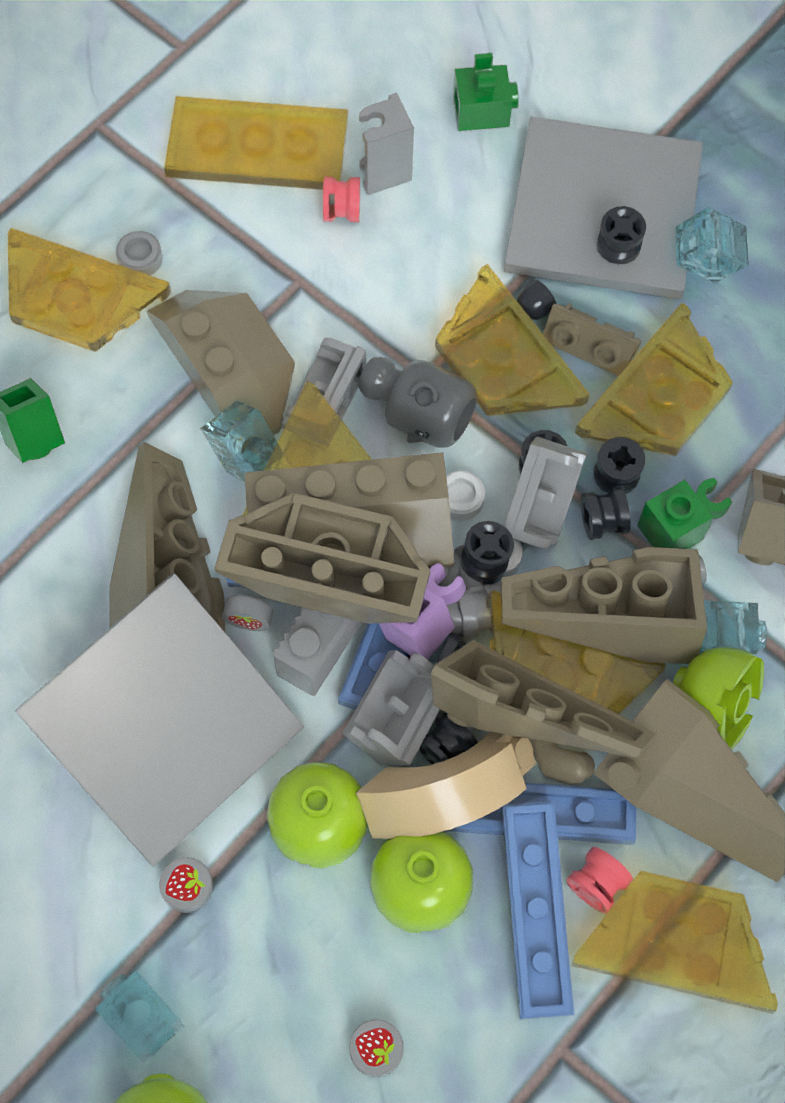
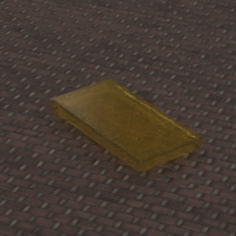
M176 96L164 166L165 176L167 178L323 190L324 176H333L337 181H341L348 109Z

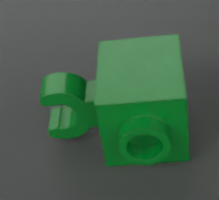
M493 53L475 54L474 67L455 69L453 101L458 131L509 127L511 110L518 109L519 95L517 83L509 82L507 64L492 66Z
M32 378L0 392V432L5 445L22 463L43 458L52 449L65 444L50 397Z
M715 478L704 480L698 486L696 493L684 479L645 502L637 526L652 547L689 549L704 539L712 520L724 516L732 503L729 497L720 503H712L707 499L706 495L713 492L718 483Z

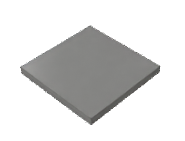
M530 116L504 272L682 300L685 290L703 142ZM626 206L634 208L641 213L646 221L647 228L640 254L637 258L627 264L618 265L602 258L597 249V239L605 213L614 207Z
M171 574L14 710L153 867L305 727L176 574Z

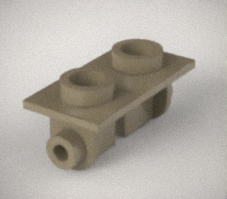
M559 303L553 304L541 341L624 378L631 359L636 355L642 341L634 337L635 332L624 331L606 322L604 325L596 322L597 318L573 308V305L567 303L566 306Z

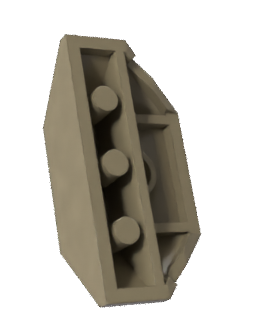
M185 290L147 310L148 317L240 454L280 432L294 373L295 361L247 293Z
M292 493L264 505L244 517L241 515L229 520L214 568L215 572L268 599L367 624L417 622L430 576L429 567L420 558L394 517L297 493Z

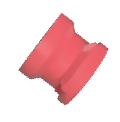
M324 176V222H333L338 217L347 218L349 222L359 223L360 177H351L347 181H337L333 176ZM335 193L334 204H330V194Z
M592 847L585 856L586 864L581 870L573 871L566 879V882L572 891L594 909L607 914L614 905L613 896L618 890L626 889L633 878L630 872L612 855L600 848Z

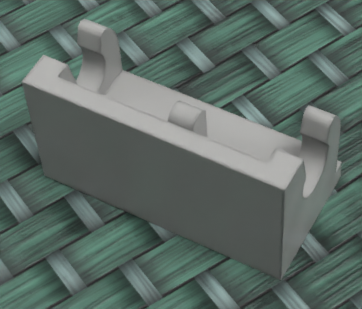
M397 93L388 95V100L363 108L359 113L360 122H366L372 118L382 119V126L372 127L363 133L365 156L359 163L360 169H365L363 187L367 195L412 181L414 126Z
M324 338L320 345L321 348H319L316 354V359L292 406L288 407L281 425L282 429L329 447L358 389L360 376L366 366V349L359 346L356 348L332 338Z
M536 437L533 440L504 527L512 534L513 539L548 549L550 544H557L587 453L540 437Z
M389 650L342 734L380 765L410 766L440 710L433 706L431 673L434 665L416 652H413L410 659H408L397 650Z

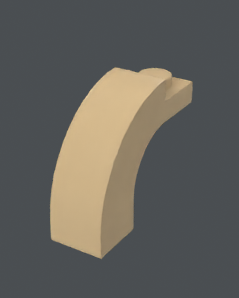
M490 732L475 746L451 759L422 767H386L356 792L372 838L393 839L397 836H426L465 825L494 812L527 789L523 776L536 764L533 747L528 738Z

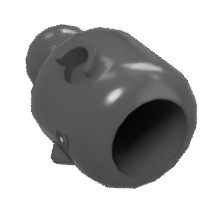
M373 357L364 367L358 384L359 390L366 398L387 401L385 408L387 424L408 434V443L425 442L437 448L450 447L460 439L472 418L477 402L476 389L469 380L425 360H415L400 371L396 369L390 359L386 357Z

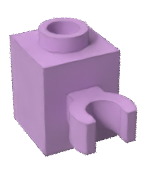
M439 563L430 568V576L418 621L379 623L386 640L410 656L413 652H416L429 659L455 628L447 605L460 600L466 591V586L463 578L457 576L449 586H438L446 576L443 565Z

